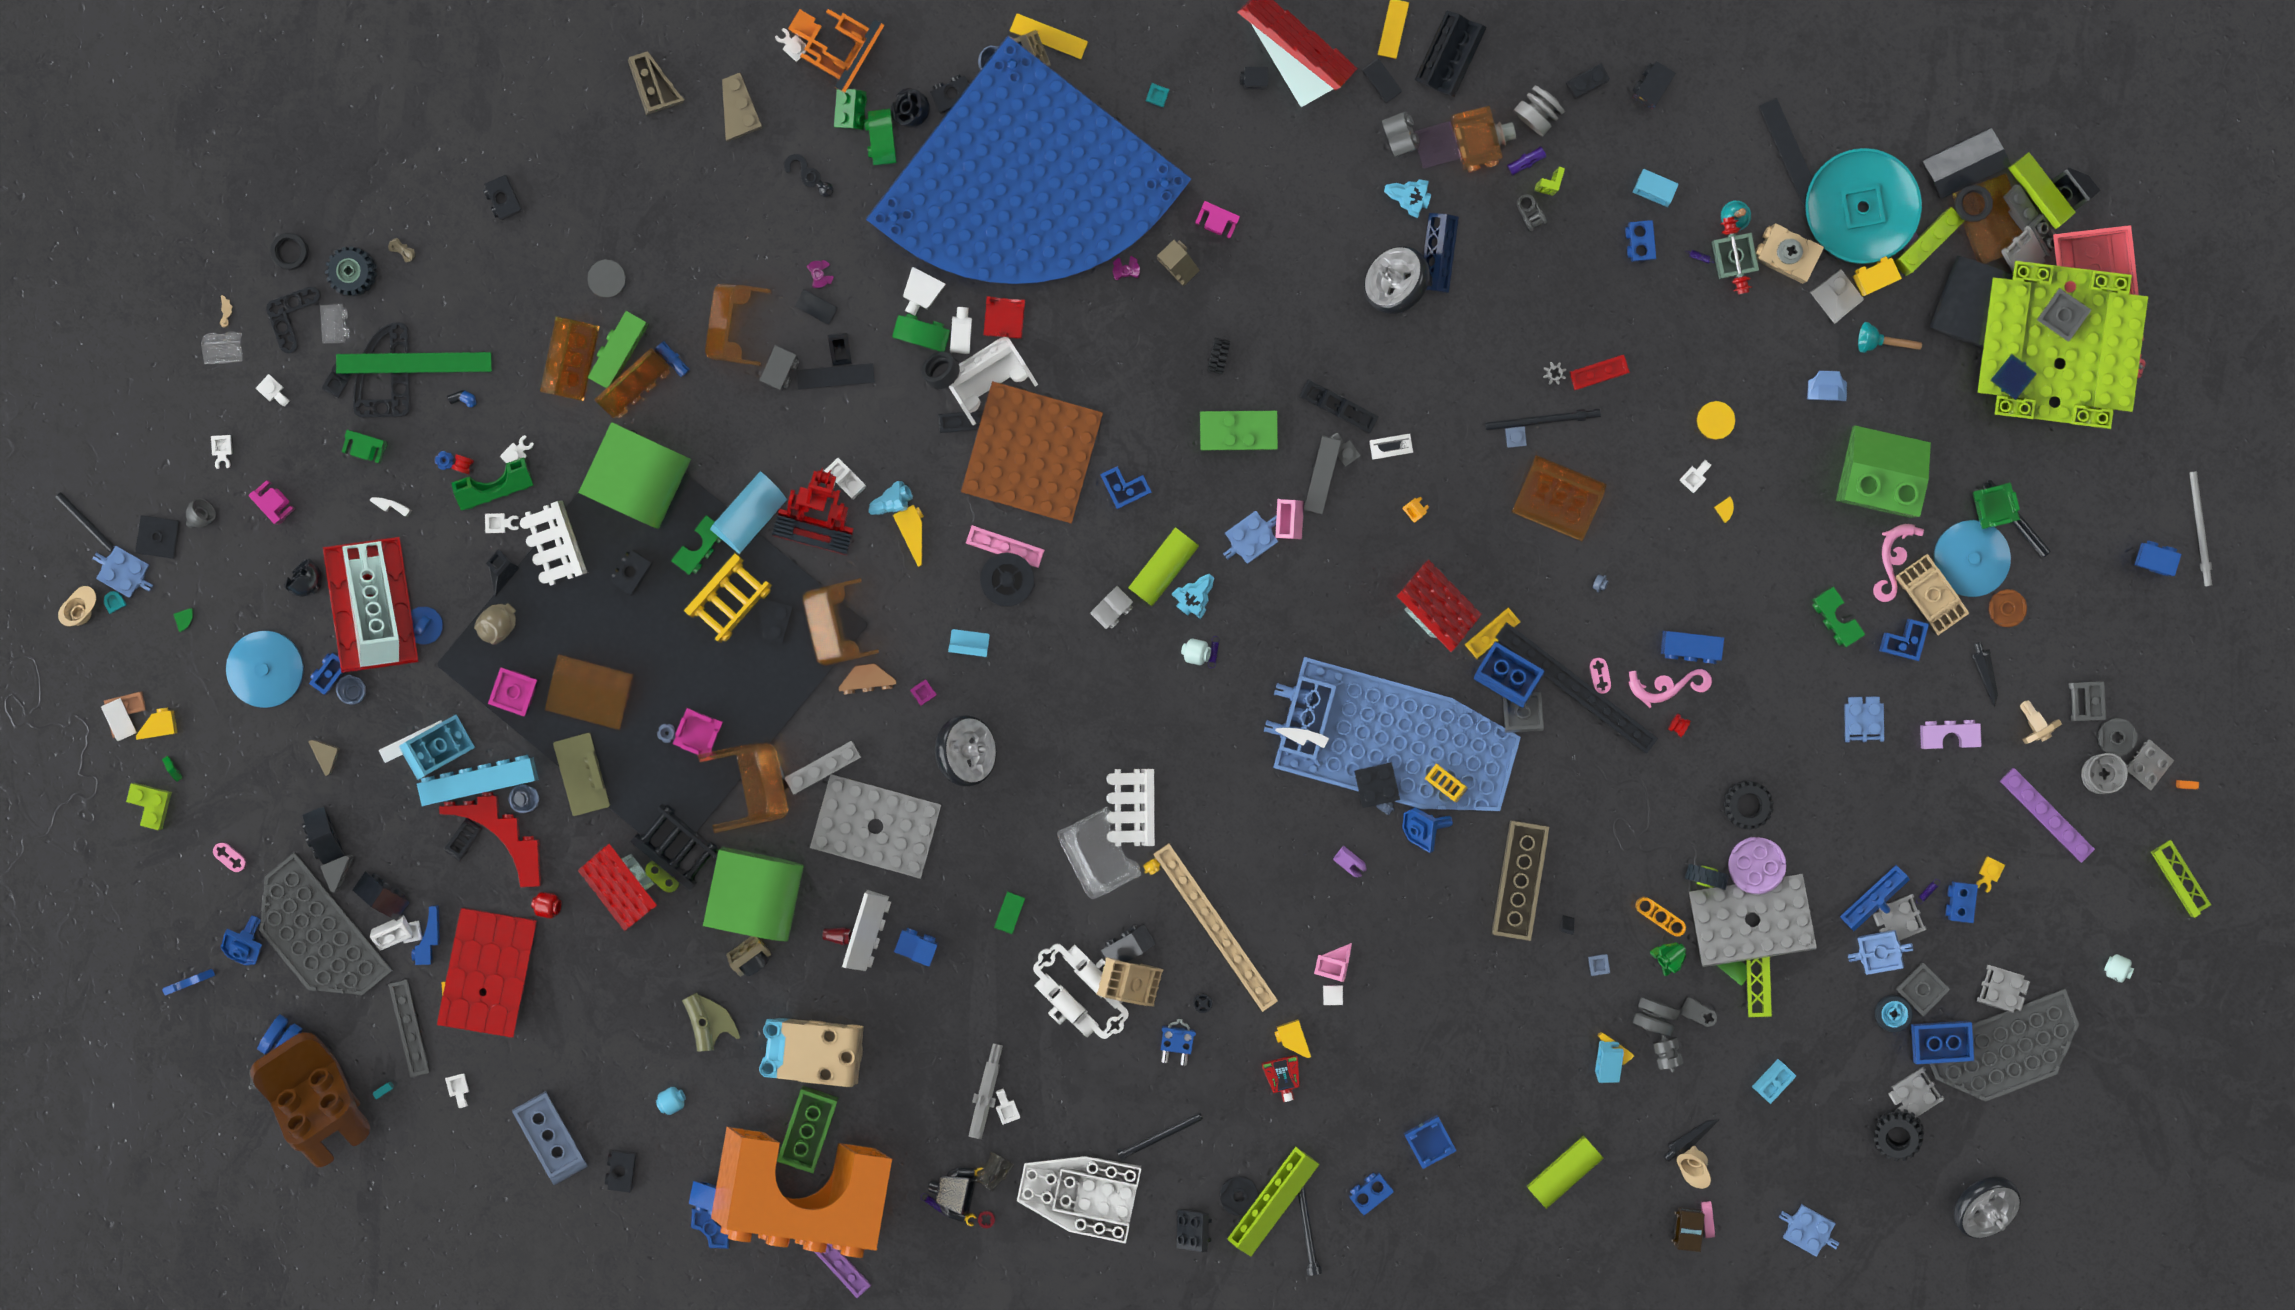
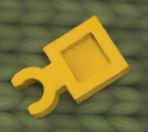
M1987 856L1979 871L1983 878L1977 881L1978 888L1982 883H1986L1985 892L1988 893L1991 890V881H1998L2005 865Z

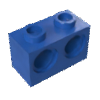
M1653 220L1628 223V227H1625L1626 239H1630V246H1627L1628 258H1631V262L1655 260ZM1637 226L1644 229L1642 237H1638L1634 233ZM1637 246L1645 247L1646 254L1644 256H1639L1636 253Z
M1379 1172L1377 1174L1371 1173L1365 1178L1366 1182L1362 1186L1358 1184L1350 1190L1349 1198L1363 1215H1366L1394 1192ZM1377 1181L1383 1184V1188L1380 1191L1372 1189V1185ZM1362 1193L1368 1196V1200L1365 1203L1357 1201V1197Z

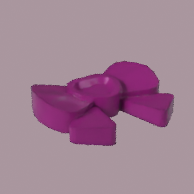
M1130 256L1129 266H1122L1119 257L1113 262V276L1115 280H1119L1122 277H1139L1140 267L1138 260L1133 256Z
M825 260L813 261L807 265V269L811 272L813 278L812 286L814 288H821L831 284L834 276H823L824 272L822 270L830 266Z

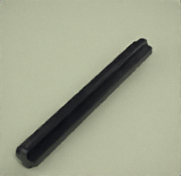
M1988 480L1983 485V488L1986 489L1996 485L1992 480ZM2019 514L2020 520L2013 521L2014 525L2041 557H2046L2051 552L2050 549Z

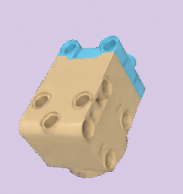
M787 1018L767 1019L763 1028V1033L768 1039L766 1056L762 1058L759 1071L761 1075L769 1078L853 1087L855 1084H858L860 1062L863 1055L862 1038L864 1026Z

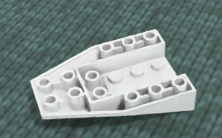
M1087 1156L1025 1163L1017 1202L1069 1232L1126 1243L1141 1166Z

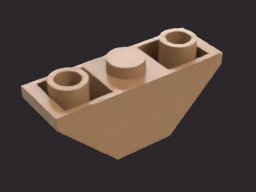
M876 664L855 666L839 686V691H843L844 694L855 693V689H862L863 692L874 691V687L881 686L882 690L892 689L893 685L897 684V680Z

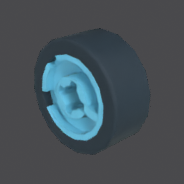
M1896 995L1882 998L1875 1009L1877 1023L1883 1029L1890 1032H1900L1906 1029L1913 1017L1910 1004L1904 998ZM1896 1010L1897 1016L1892 1017L1890 1012Z

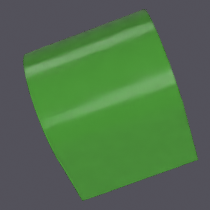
M611 422L578 493L659 529L691 459Z
M720 848L703 926L758 938L788 941L804 865L733 848Z

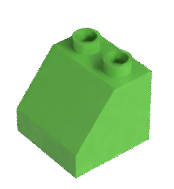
M1853 426L1836 501L1909 518L1920 517L1929 480L1931 442Z

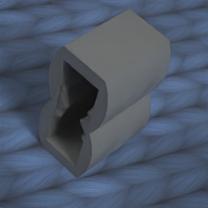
M1403 112L1382 120L1395 157L1419 149L1420 139L1418 134L1413 131L1412 126L1414 122L1411 115Z

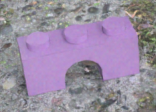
M1963 720L1964 724H1956V721H1944V725H1937V721H1927L1925 725H1920L1921 749L1943 748V738L1948 733H1954L1958 736L1959 747H1981V726L1975 723V720Z

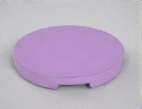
M1750 837L1734 847L1729 857L1728 870L1732 881L1741 890L1751 894H1764L1774 890L1783 880L1786 872V859L1783 851L1775 842L1765 838Z

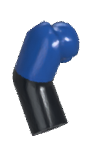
M465 390L447 396L450 404L462 401L467 404V407H474L476 405V397Z

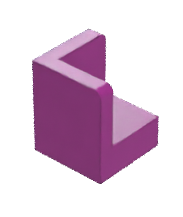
M926 679L910 690L920 706L937 696Z

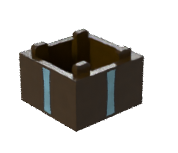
M1678 1207V1211H1674L1677 1217L1675 1239H1671V1242H1674L1673 1244L1678 1250L1701 1252L1705 1213L1700 1209Z

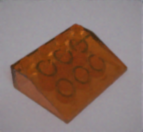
M2007 174L1976 184L1986 188L1991 194L1993 208L1990 214L1983 220L1963 222L1976 259L1983 264L2004 257L2001 251L2011 245L2015 237H2019L2023 233L2008 213L2010 207L2003 198L2012 188ZM1960 191L1952 194L1954 201ZM1969 193L1963 199V208L1970 215L1980 214L1985 207L1984 198L1978 193Z
M650 348L594 400L612 418L618 417L620 419L628 412L626 408L630 404L634 406L642 399L641 394L645 391L649 393L656 386L655 382L659 378L663 380L670 374L669 369L671 366L655 349Z
M1536 455L1512 512L1583 541L1604 496L1607 484Z
M559 654L545 710L620 730L634 674Z

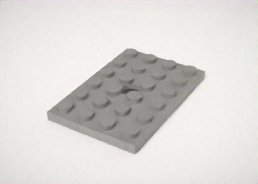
M830 774L810 848L921 879L941 804ZM872 819H879L883 823V830L878 834H873L868 829V824Z
M1803 874L1785 876L1774 890L1764 894L1747 893L1736 885H1728L1726 890L1709 888L1689 892L1702 967L1809 951L1817 948ZM1750 913H1755L1760 917V923L1756 927H1750L1746 924L1745 917Z

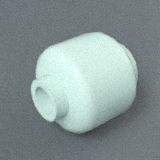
M1192 638L1187 644H1183L1181 654L1184 655V660L1187 663L1203 665L1210 658L1211 648L1208 647L1206 641Z
M2116 954L2113 957H2109L2104 970L2107 971V977L2122 983L2126 978L2130 979L2134 968H2131L2132 961Z

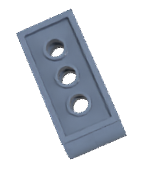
M546 1091L512 1109L515 1118L553 1185L588 1167ZM540 1113L544 1116V1119L538 1123L533 1120V1116ZM545 1130H550L553 1132V1137L545 1139L542 1133ZM554 1147H560L563 1150L559 1156L553 1155L551 1151Z

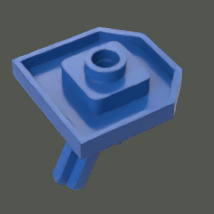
M1415 807L1404 813L1402 829L1410 842L1431 853L1434 851L1437 829L1450 827L1453 825L1451 816L1434 818L1433 815H1428Z
M251 916L244 931L242 930L240 934L230 929L225 931L221 950L228 958L243 965L256 964L262 944L253 940L261 920L256 916Z

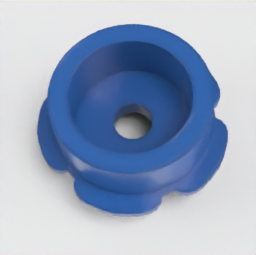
M441 451L435 457V464L441 470L450 469L453 465L454 457L451 453Z

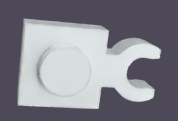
M783 28L782 31L786 34V37L780 39L776 35L775 38L779 43L786 44L783 50L798 62L801 59V53H806L804 51L806 44L796 35L791 39L788 30Z
M231 435L211 436L212 455H218V459L215 461L216 469H220L221 461H225L226 468H230L231 463L227 455L232 454Z
M524 435L520 438L518 446L512 443L500 457L506 463L523 457L526 458L527 455L524 451L533 448L534 443L532 442L529 446H525L523 442L527 436Z
M505 513L485 514V533H506L505 527L511 530H518L519 527H513L511 521L519 519V517L510 516L508 519H505Z

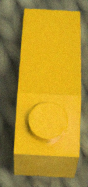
M912 505L907 510L894 514L893 517L919 567L922 565L921 518L924 516L919 507L915 508Z

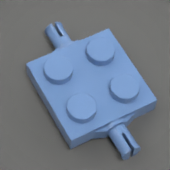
M1254 511L1225 532L1232 545L1229 550L1223 553L1228 560L1237 553L1249 564L1277 544L1278 540L1273 535L1271 529L1276 525L1275 520L1277 516L1275 515L1266 522L1257 511Z
M115 546L107 558L97 552L95 553L93 560L102 564L101 571L96 578L97 580L128 598H131L134 591L139 587L144 588L148 592L151 589L147 586L153 588L152 584L144 580L145 573L150 566L117 546Z
M1896 930L1859 936L1857 938L1860 947L1859 953L1848 954L1849 962L1861 960L1866 975L1904 968L1903 952L1913 951L1914 948L1912 943L1901 945L1898 941Z
M1801 1204L1793 1216L1784 1211L1779 1215L1780 1219L1788 1222V1228L1783 1235V1238L1816 1257L1821 1248L1826 1244L1835 1250L1837 1249L1839 1242L1830 1238L1831 1231L1835 1226V1222L1803 1204Z

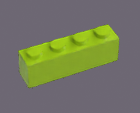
M1952 207L1945 210L1894 260L1896 267L1905 276L1913 273L1965 220L1961 219Z

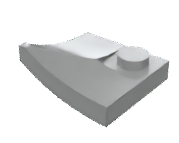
M1841 269L1810 292L1834 324L1864 300Z

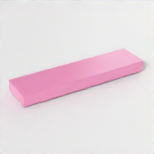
M973 525L966 544L996 554H1017L1023 557L1029 565L1039 568L1044 549Z

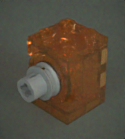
M1490 106L1454 114L1450 118L1463 170L1468 169V172L1480 170L1482 165H1486L1487 168L1497 166L1503 158L1500 145L1506 146V141L1516 139L1513 123L1502 125L1499 121L1498 124H1495Z

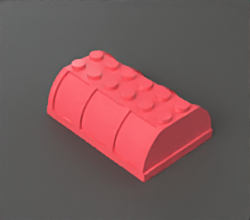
M2131 225L2053 235L2056 266L2132 275L2129 294L2139 295ZM2068 281L2064 288L2067 292L2071 293L2076 289V285L2074 282Z

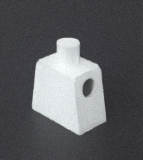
M912 267L903 295L904 298L910 300L905 311L915 316L920 306L928 310L946 284Z

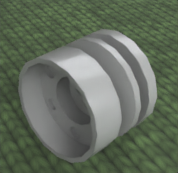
M1535 85L1531 90L1537 97L1528 93L1526 96L1531 101L1530 105L1521 101L1513 111L1532 130L1544 136L1552 127L1547 118L1549 117L1557 121L1559 118L1554 112L1562 115L1565 111L1556 98L1546 90Z
M2110 753L2099 754L2089 758L2083 765L2081 773L2083 784L2089 791L2095 794H2109L2118 791L2124 786L2128 776L2125 762L2119 756ZM2099 772H2106V776H2099Z

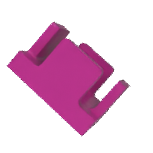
M1204 201L1195 224L1199 225L1204 212H1206L1209 216L1204 228L1217 235H1222L1226 224L1230 223L1232 226L1227 235V238L1230 239L1240 216Z
M266 480L248 496L274 524H281L295 508L289 506L280 514V511L290 501L278 488H270L263 495L262 492L272 484L269 480Z
M500 667L488 704L525 716L528 707L531 705L537 680L516 671Z
M687 708L680 721L673 744L697 755L709 758L723 722Z

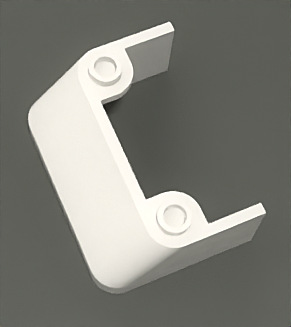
M1003 337L959 364L960 372L958 378L949 388L972 425H975L976 422L970 413L978 409L981 403L978 397L990 390L992 381L1002 383L1011 377L1014 382H1022L1029 377L1034 386H1037L1038 383L1010 339Z

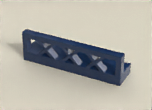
M1429 213L1424 257L1429 265L1430 258L1434 256L1435 264L1432 267L1429 265L1430 275L1433 279L1432 286H1428L1426 290L1449 293L1458 216ZM1435 218H1441L1440 226L1436 229L1434 226ZM1436 237L1438 240L1437 245L1433 248L1432 240Z

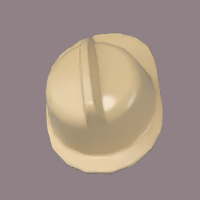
M89 586L80 587L63 603L58 612V618L63 625L80 626L89 621L91 610L96 602L94 589Z
M1692 1146L1690 1150L1677 1157V1163L1683 1177L1691 1186L1703 1189L1710 1185L1711 1177L1707 1169L1708 1158L1696 1146Z

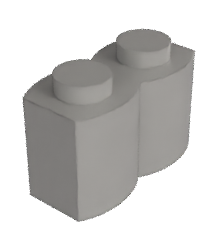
M1116 586L1090 614L1105 629L1108 627L1112 629L1119 622L1117 618L1122 613L1126 615L1133 608L1131 605L1133 601Z

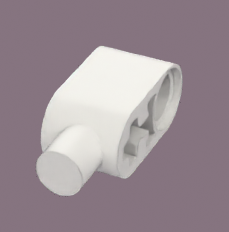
M957 307V317L953 316L950 353L970 354L972 318L968 317L969 308Z

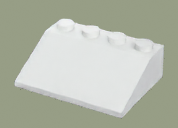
M869 890L864 893L842 967L866 971L867 967H872L874 957L871 954L873 949L877 950L880 938H877L878 931H883L886 920L882 918L884 912L888 913L891 902L888 901L889 896Z

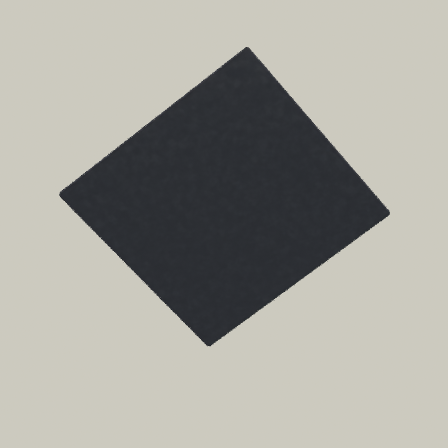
M686 473L659 529L578 493L565 509L587 573L580 576H575L574 573V578L568 579L567 576L555 580L556 584L551 586L549 582L542 583L539 580V574L544 572L545 569L543 564L536 565L533 563V556L539 553L537 546L533 547L518 565L520 568L496 596L495 594L437 663V666L557 766L559 764L553 743L590 733L610 803L608 808L641 835L645 834L661 813L657 810L660 805L671 807L675 811L674 815L697 832L867 626V623L759 533L740 554L723 540L719 544L716 542L712 547L714 549L713 553L708 559L703 558L700 562L702 567L696 574L692 573L689 575L674 564L671 560L682 546L691 551H697L701 548L703 539L695 529L704 517L708 515L716 521L728 508ZM555 540L542 544L544 551L557 547ZM634 550L653 564L633 595H629L611 583L613 580L611 576L616 568L620 569L623 565L621 560L626 552L630 553ZM734 554L739 555L744 560L741 563L742 567L760 584L763 585L767 581L772 585L769 588L771 590L764 599L793 607L783 644L764 639L757 603L731 631V637L726 642L722 641V643L715 640L718 633L701 617L694 616L692 618L684 610ZM561 558L548 562L550 569L563 565ZM629 566L626 568L625 573L628 577L635 575L634 567ZM733 572L729 577L730 582L748 599L757 591L738 573ZM720 587L717 590L716 596L736 614L744 606L725 587ZM708 601L703 606L704 611L723 628L731 621L713 602ZM510 604L516 610L514 613L516 625L513 631L498 644L492 645L483 641L474 629L477 618L492 605ZM500 667L516 671L537 680L536 690L525 716L488 704ZM687 708L723 722L709 758L674 745V740H671L669 743L663 742L657 736L659 727L663 724H671L674 726L675 732H677ZM666 819L651 837V843L659 847L676 825ZM681 831L667 848L665 855L670 859H674L691 838Z

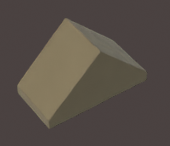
M315 739L309 741L325 776L332 774L340 748Z

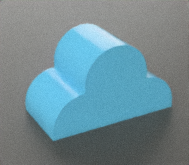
M454 715L406 741L399 748L417 780L474 749L475 746L458 716Z

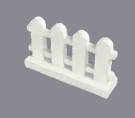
M562 500L551 503L552 508L549 505L543 506L544 510L535 514H531V511L526 512V517L520 520V526L524 529L530 528L532 535L526 539L527 545L530 547L537 546L539 552L533 556V563L536 565L543 564L545 569L544 572L539 574V580L542 583L549 582L550 586L556 584L555 580L567 576L568 579L574 578V573L575 576L587 573ZM548 522L550 529L538 533L536 525ZM555 540L557 547L544 551L542 544ZM561 558L563 565L550 569L548 562Z
M1115 769V773L1108 774L1106 778L1108 784L1115 785V792L1109 793L1106 798L1108 803L1115 804V812L1107 814V821L1115 823V831L1108 832L1107 840L1115 843V846H1121V842H1134V846H1140V842H1142L1143 846H1155L1154 769H1141V773L1140 769H1134V773H1121V769ZM1121 785H1134V792H1121ZM1121 804H1134V811H1121ZM1121 823H1134V830L1121 831Z

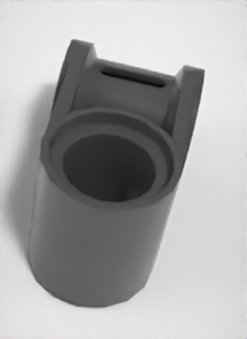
M1525 194L1518 198L1517 207L1530 232L1534 231L1533 229L1537 226L1548 223L1533 196ZM1523 198H1528L1531 201L1528 209L1523 208L1521 205Z
M1687 997L1680 1014L1707 1027L1715 1025L1717 1022L1715 1011L1701 1002ZM1712 1013L1711 1017L1713 1020L1705 1022L1704 1014Z

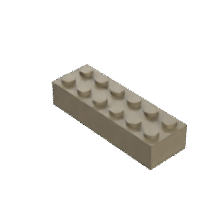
M1510 820L1492 927L1493 935L1531 941L1550 827Z

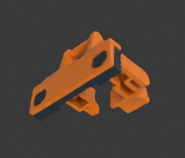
M799 9L788 29L795 35L808 41L804 51L815 56L817 60L815 61L801 53L800 57L839 79L835 88L845 93L885 25L874 19L872 25L868 28L844 13L840 16L827 9V14L839 20L835 29L855 42L845 62L826 52L828 47L814 40L822 26L814 23L816 18Z

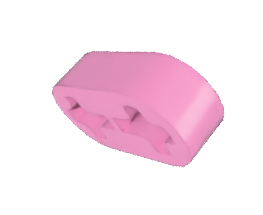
M1594 658L1589 664L1594 690L1601 694L1607 693L1611 688L1607 663L1602 658ZM1596 661L1604 665L1601 668L1600 675H1598V670L1593 668V665H1596ZM1601 676L1603 682H1607V686L1604 687L1605 690L1603 691L1601 688H1597V684L1600 683L1599 677Z
M222 842L215 845L213 854L226 867L234 872L245 869L247 862L244 856L227 843ZM226 847L225 852L229 857L224 854L220 856L218 848ZM231 857L235 860L241 859V868L239 866L234 868L235 863L231 860Z
M1711 1201L1701 1202V1210L1705 1213L1704 1236L1705 1238L1715 1237L1712 1204Z

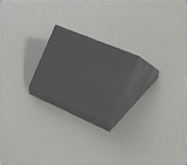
M349 854L320 866L331 892L340 891L354 855Z

